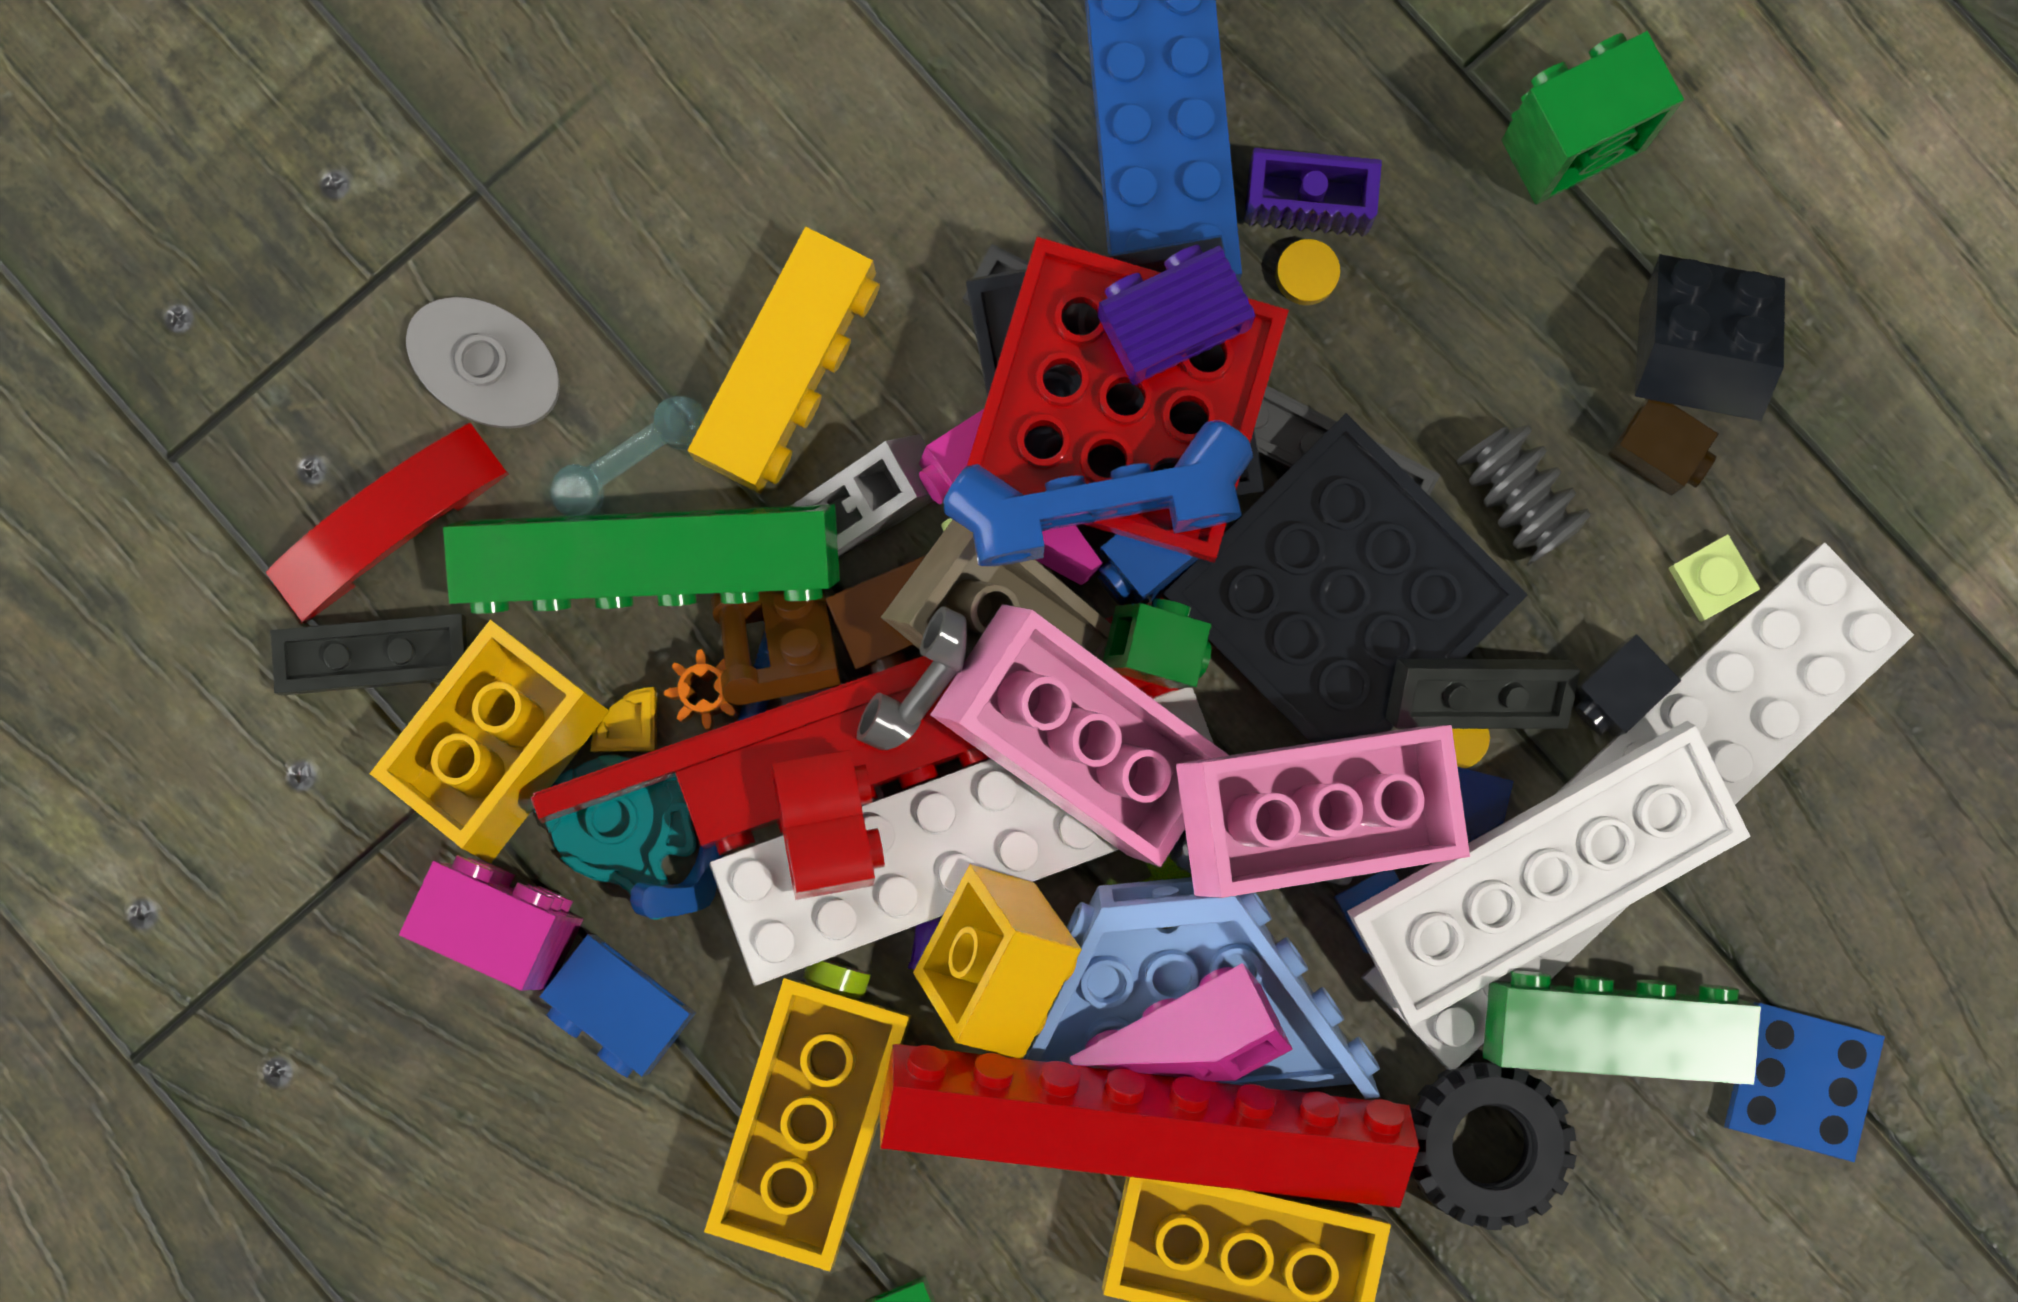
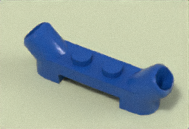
M1208 421L1202 425L1174 468L1151 472L1150 464L1147 463L1127 465L1111 471L1112 479L1085 484L1084 476L1062 477L1045 483V492L1023 495L980 465L975 464L966 466L960 472L946 493L943 506L947 516L973 532L978 565L988 567L1044 558L1045 545L1042 531L1169 508L1174 534L1212 527L1238 519L1242 516L1235 483L1252 460L1253 453L1249 440L1241 432L1223 421Z

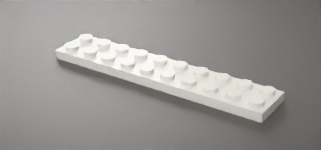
M1823 543L1814 549L1679 677L1682 681L1626 734L1615 737L1557 793L1683 722L1689 721L1696 725L1734 804H1736L1912 638L1914 634L1826 543ZM1627 907L1513 971L1545 973L1551 975L1552 979ZM1375 965L1372 966L1361 977L1446 1069H1457L1484 1043L1489 984L1411 1028L1404 1021ZM1511 972L1495 981L1511 982Z

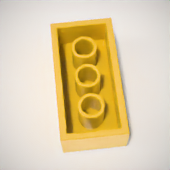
M783 978L704 1230L705 1233L829 1272L831 1271L837 1259L880 1120V1104L892 1045H903L912 1015L835 993L793 978Z
M1126 1177L1102 1284L1103 1295L1131 1302H1375L1391 1224L1381 1217L1282 1194Z

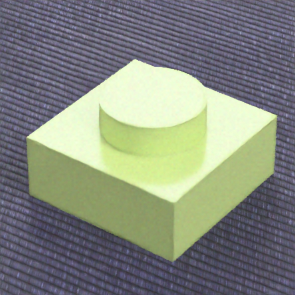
M1728 534L1668 568L1699 622L1712 617L1760 590Z

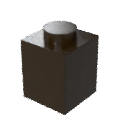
M1645 399L1608 455L1672 496L1684 488L1687 483L1696 488L1704 479L1717 458L1716 455L1708 450L1719 433L1674 404Z

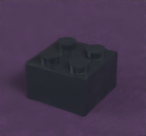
M1659 254L1640 306L1635 397L1762 421L1784 369L1785 278L1766 275L1756 271H1746L1704 263L1694 259Z

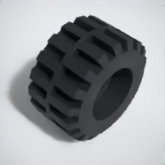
M1475 1061L1463 1063V1066L1457 1069L1443 1071L1437 1075L1439 1077L1437 1081L1432 1085L1426 1084L1417 1094L1421 1098L1416 1107H1410L1419 1144V1150L1410 1176L1414 1177L1418 1183V1190L1437 1209L1471 1227L1476 1225L1487 1230H1502V1226L1512 1225L1516 1228L1528 1224V1217L1535 1213L1541 1216L1553 1207L1549 1203L1551 1198L1556 1193L1563 1195L1569 1183L1564 1181L1567 1168L1574 1169L1577 1156L1570 1153V1141L1577 1140L1574 1126L1568 1125L1565 1115L1569 1112L1563 1101L1553 1096L1550 1092L1552 1088L1542 1079L1535 1078L1528 1071L1520 1068H1506L1492 1062L1481 1063ZM1486 1105L1498 1106L1512 1113L1517 1118L1524 1137L1523 1153L1516 1168L1505 1178L1493 1183H1480L1465 1176L1455 1163L1452 1148L1454 1133L1461 1120L1475 1108Z

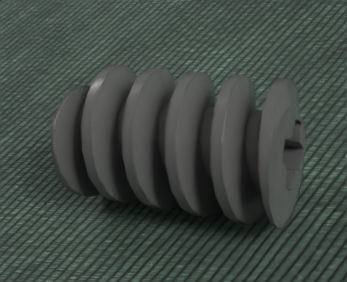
M1530 425L1509 429L1506 426L1475 445L1455 462L1458 466L1475 462L1479 463V466L1471 475L1469 483L1472 487L1489 483L1494 485L1483 503L1487 508L1502 504L1508 505L1498 524L1501 528L1522 525L1523 528L1512 545L1515 549L1530 546L1537 547L1536 552L1527 563V566H1529L1577 534L1591 513L1588 509L1571 513L1566 511V507L1576 492L1573 488L1556 492L1552 491V485L1562 472L1559 467L1538 471L1536 466L1547 452L1544 446L1528 450L1522 448V444L1532 432Z

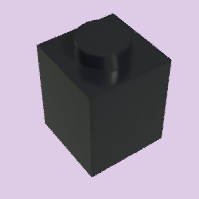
M1635 634L1624 640L1577 685L1575 698L1580 703L1575 707V710L1581 719L1596 733L1603 735L1608 731L1615 738L1626 734L1682 680Z

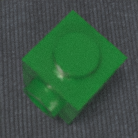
M1153 599L1151 606L1142 603L1115 606L1102 662L1118 674L1163 687H1197L1198 679L1206 672L1211 658V644L1208 641L1211 624L1190 618L1191 607L1170 600Z

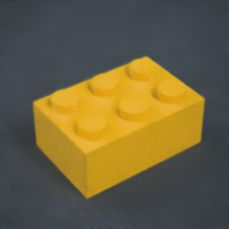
M489 620L369 774L460 848L491 864L534 809L531 797L534 796L533 793L552 786L610 710L492 620Z

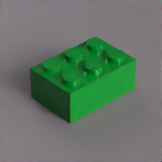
M1648 31L1627 40L1624 33L1616 34L1594 46L1588 52L1591 59L1569 69L1566 62L1558 63L1542 71L1530 81L1533 88L1520 98L1522 104L1519 109L1511 114L1512 121L1501 141L1535 205L1645 151L1685 100Z

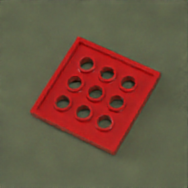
M1036 237L967 466L980 465L1023 495L1045 492V483L1062 477L1084 476L1085 484L1112 479L1096 475L1088 464L1087 458L1089 453L1095 447L1103 444L1113 445L1120 449L1125 456L1126 466L1147 463L1150 464L1151 472H1153L1161 464H1176L1197 434L1181 433L1174 428L1170 421L1171 409L1176 404L1184 401H1191L1200 405L1206 413L1207 422L1214 420L1223 421L1241 432L1250 442L1289 310L1248 298L1249 304L1253 307L1255 313L1252 327L1247 332L1239 334L1233 339L1226 340L1219 345L1225 354V363L1220 369L1213 372H1202L1196 369L1189 359L1180 362L1162 373H1157L1151 378L1144 379L1139 384H1135L1143 394V407L1133 415H1119L1109 407L1106 395L1116 384L1132 383L1101 321L1093 332L1087 335H1076L1065 328L1062 322V314L1069 306L1078 303L1087 304L1098 313L1099 302L1107 299L1105 290L1116 281L1135 273H1140L1145 281L1161 272ZM1064 364L1071 366L1080 375L1081 386L1074 394L1067 397H1058L1046 389L1043 377L1046 371L1055 365ZM1038 426H1048L1055 429L1063 441L1060 452L1049 459H1039L1032 456L1024 444V439L1030 430ZM1238 479L1237 482L1235 483L1236 489H1237V486H1238L1239 479ZM1169 508L1084 524L1213 563L1217 558L1226 523L1174 534Z

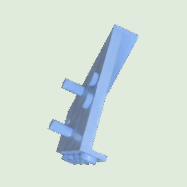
M1192 877L1102 885L1097 887L1089 905L1083 902L1077 905L1067 926L1068 931L1082 949L1077 957L1075 970L1072 976L1063 983L1048 1011L1043 1030L1034 1037L1023 1058L1043 1062L1062 1061L1072 1065L1069 1057L1084 1050L1086 1043L1097 1034L1107 1030H1121L1141 1019L1143 1012L1152 1004L1168 998L1177 999L1199 987L1200 981L1209 973L1223 967L1234 968L1243 963L1261 984L1293 1050L1236 1081L1212 1082L1237 1085L1256 1084L1265 1088L1279 1090L1355 1084L1365 1099L1380 1097L1372 1075L1380 1070L1376 1059L1359 1036L1349 1042L1337 1024L1342 1022L1344 1017L1326 989L1321 987L1313 992L1301 974L1306 972L1308 967L1290 939L1285 937L1277 942L1265 924L1272 920V917L1257 893L1225 898L1194 896ZM1163 927H1172L1170 929H1162Z

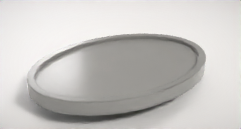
M452 297L439 299L423 306L411 319L406 334V348L410 363L425 387L452 411L482 425L512 429L535 424L544 419L553 410L560 391V378L555 361L539 336L513 314L485 301Z

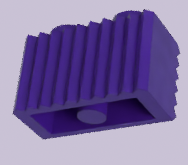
M1254 148L1249 164L1244 221L1249 227L1257 221L1262 228L1268 223L1274 229L1282 224L1286 230L1295 225L1301 231L1307 226L1312 233L1317 228H1320L1324 234L1332 228L1337 235L1345 230L1349 236L1357 231L1363 237L1370 231L1378 212L1382 160Z
M1200 245L1190 246L1172 255L1164 262L1166 271L1145 281L1140 273H1135L1116 281L1105 290L1107 299L1099 302L1098 317L1132 385L1139 384L1144 379L1151 378L1157 373H1162L1180 362L1187 361L1189 358L1197 356L1203 351L1210 350L1214 346L1220 345L1226 340L1233 339L1237 335L1251 329L1255 318L1254 309L1249 304L1248 298L1243 292L1242 286L1238 282L1235 272L1231 269L1229 260L1225 257L1220 245L1204 253Z

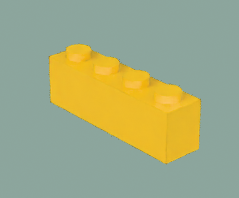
M805 226L687 450L694 461L759 494L762 493L767 481L775 485L779 482L793 453L792 450L786 448L790 437L797 425L804 429L809 425L819 407L822 395L815 392L822 376L826 369L835 373L846 356L851 339L844 335L853 317L857 314L864 318L878 294L880 283L873 280L876 276L873 260Z

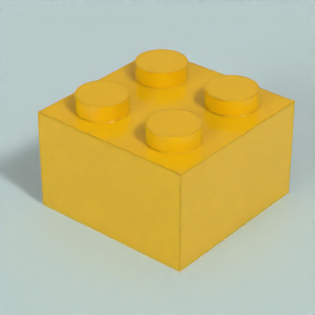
M969 864L913 974L956 1043L1023 1059L1034 1037L1043 1030L1048 1011L1063 983L1072 976L1076 967L1077 957L1082 949L1034 882Z

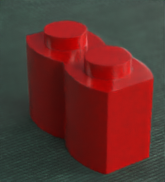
M851 750L773 763L772 778L795 900L873 886L875 881L874 869L885 867L879 830L878 828L866 830L861 805L872 803V792L866 765L854 766Z

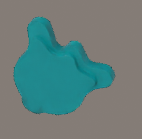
M619 755L599 756L597 759L587 761L579 767L559 775L552 786L621 763L630 758ZM676 776L545 822L548 832L552 835L555 847L562 856L561 859L570 868L593 880L617 884L627 890L630 895L632 888L637 883L670 885L662 868L663 860L670 854L688 857L696 851L698 846L695 828ZM662 917V918H653V919H654V920H659V919H663V918H665V917Z

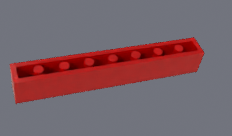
M1113 616L1105 619L1111 624ZM1121 675L1152 699L1179 690V688H1167ZM948 685L921 720L916 732L907 741L889 750H879L857 740L859 722L868 705L867 703L675 772L701 846L703 849H707L716 845L720 856L756 843L753 832L777 823L780 833H783L772 778L773 763L851 750L854 766L865 764L867 767L872 801L878 799L875 787L899 780L901 788L904 790L939 777L935 766L959 758L962 767L966 768L991 758L930 715L949 687ZM912 688L895 693L889 697L902 703Z
M892 1045L880 1104V1149L1396 1208L1401 1206L1419 1150L1410 1105L1397 1104L1388 1100H1363L1330 1096L1322 1092L1304 1093L1271 1089L1256 1084L1237 1085L1203 1081L1189 1076L1178 1078L1144 1074L1129 1069L1111 1070L1071 1065L1062 1061L1043 1062L1005 1057L996 1053L976 1054L942 1050L929 1045Z

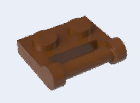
M822 589L823 598L810 601H785L784 591H759V601L724 604L721 603L720 593L713 594L711 598L712 615L715 622L720 624L726 667V670L721 675L722 695L726 701L736 705H743L841 685L825 589ZM764 621L771 666L762 669H756L751 666L746 624Z

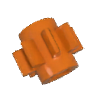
M700 649L696 653L697 664L687 669L681 664L675 662L672 664L673 670L681 677L678 687L665 690L664 696L673 700L681 699L684 703V706L677 715V719L680 722L685 723L689 721L694 713L702 716V724L705 729L712 731L715 724V715L724 711L727 715L736 718L739 714L722 695L721 675L726 670L725 659H722L715 668L709 665L706 653ZM714 676H717L718 679L713 686L720 694L717 700L711 704L709 701L702 699L694 705L692 702L696 699L697 693L691 687L693 681L699 677L708 682Z

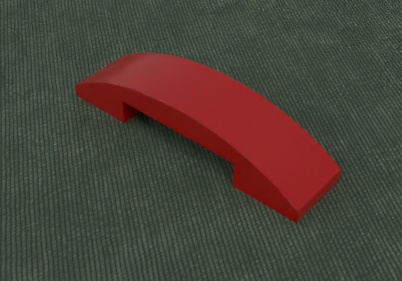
M468 423L417 452L357 493L296 542L266 571V574L301 622L305 624L356 587L353 581L451 509L455 508L459 511L509 475V473L475 427Z

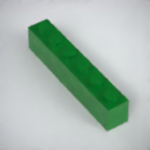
M835 504L461 520L443 527L449 604L470 603L471 613L475 614L508 611L509 601H532L534 611L564 610L571 608V599L595 598V608L599 609L624 608L634 605L633 596H657L659 606H683L695 604L696 594L720 593L721 603L740 604L759 601V591H784L785 601H810L823 598L822 589H829L840 581Z

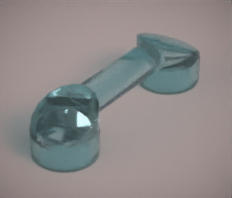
M686 396L667 398L656 408L653 423L589 466L572 464L560 469L554 476L551 485V498L555 507L565 516L594 515L603 503V486L666 443L676 449L683 450L689 448L706 416L701 405Z

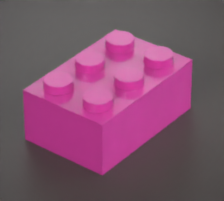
M457 855L453 864L432 862L399 936L520 991L546 989L560 971L583 922V918L569 912L573 903L571 899L541 886L535 887L530 884L526 886L518 882L516 887L510 886L515 874L481 859L478 861L470 857L466 859Z

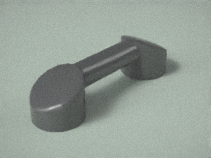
M945 606L936 611L924 632L920 645V654L933 660V662L902 703L880 692L874 695L859 722L857 740L879 750H889L898 747L916 732L921 720L955 675L963 669L967 643L965 616Z

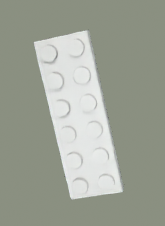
M1685 721L1469 842L1470 857L1432 863L1347 912L1404 1021L1412 1028L1751 836L1696 725Z

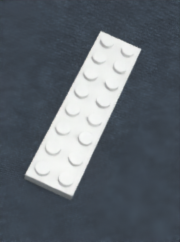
M1183 688L1154 699L1213 743L1193 688ZM990 759L862 806L866 830L875 828L879 830L885 867L874 869L875 881L873 886L795 900L783 836L712 861L709 865L755 987L943 916L969 864L1035 882L1119 849L996 761Z

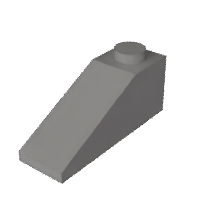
M921 434L885 441L791 506L835 504L839 558L902 522L934 501L924 488L919 477V472L923 469L918 463L927 445Z

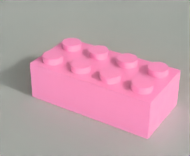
M1003 604L964 662L962 671L956 674L930 714L1127 856L1158 867L1162 866L1185 830L1176 764L1229 756L1039 614L1030 609Z
M1452 725L1414 727L1176 764L1194 896L1225 898L1470 857Z

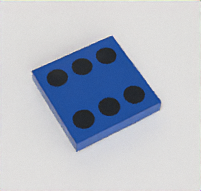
M1754 1002L1755 1005L1761 1006L1754 1085L1734 1083L1724 1127L1855 1162L1885 1036Z

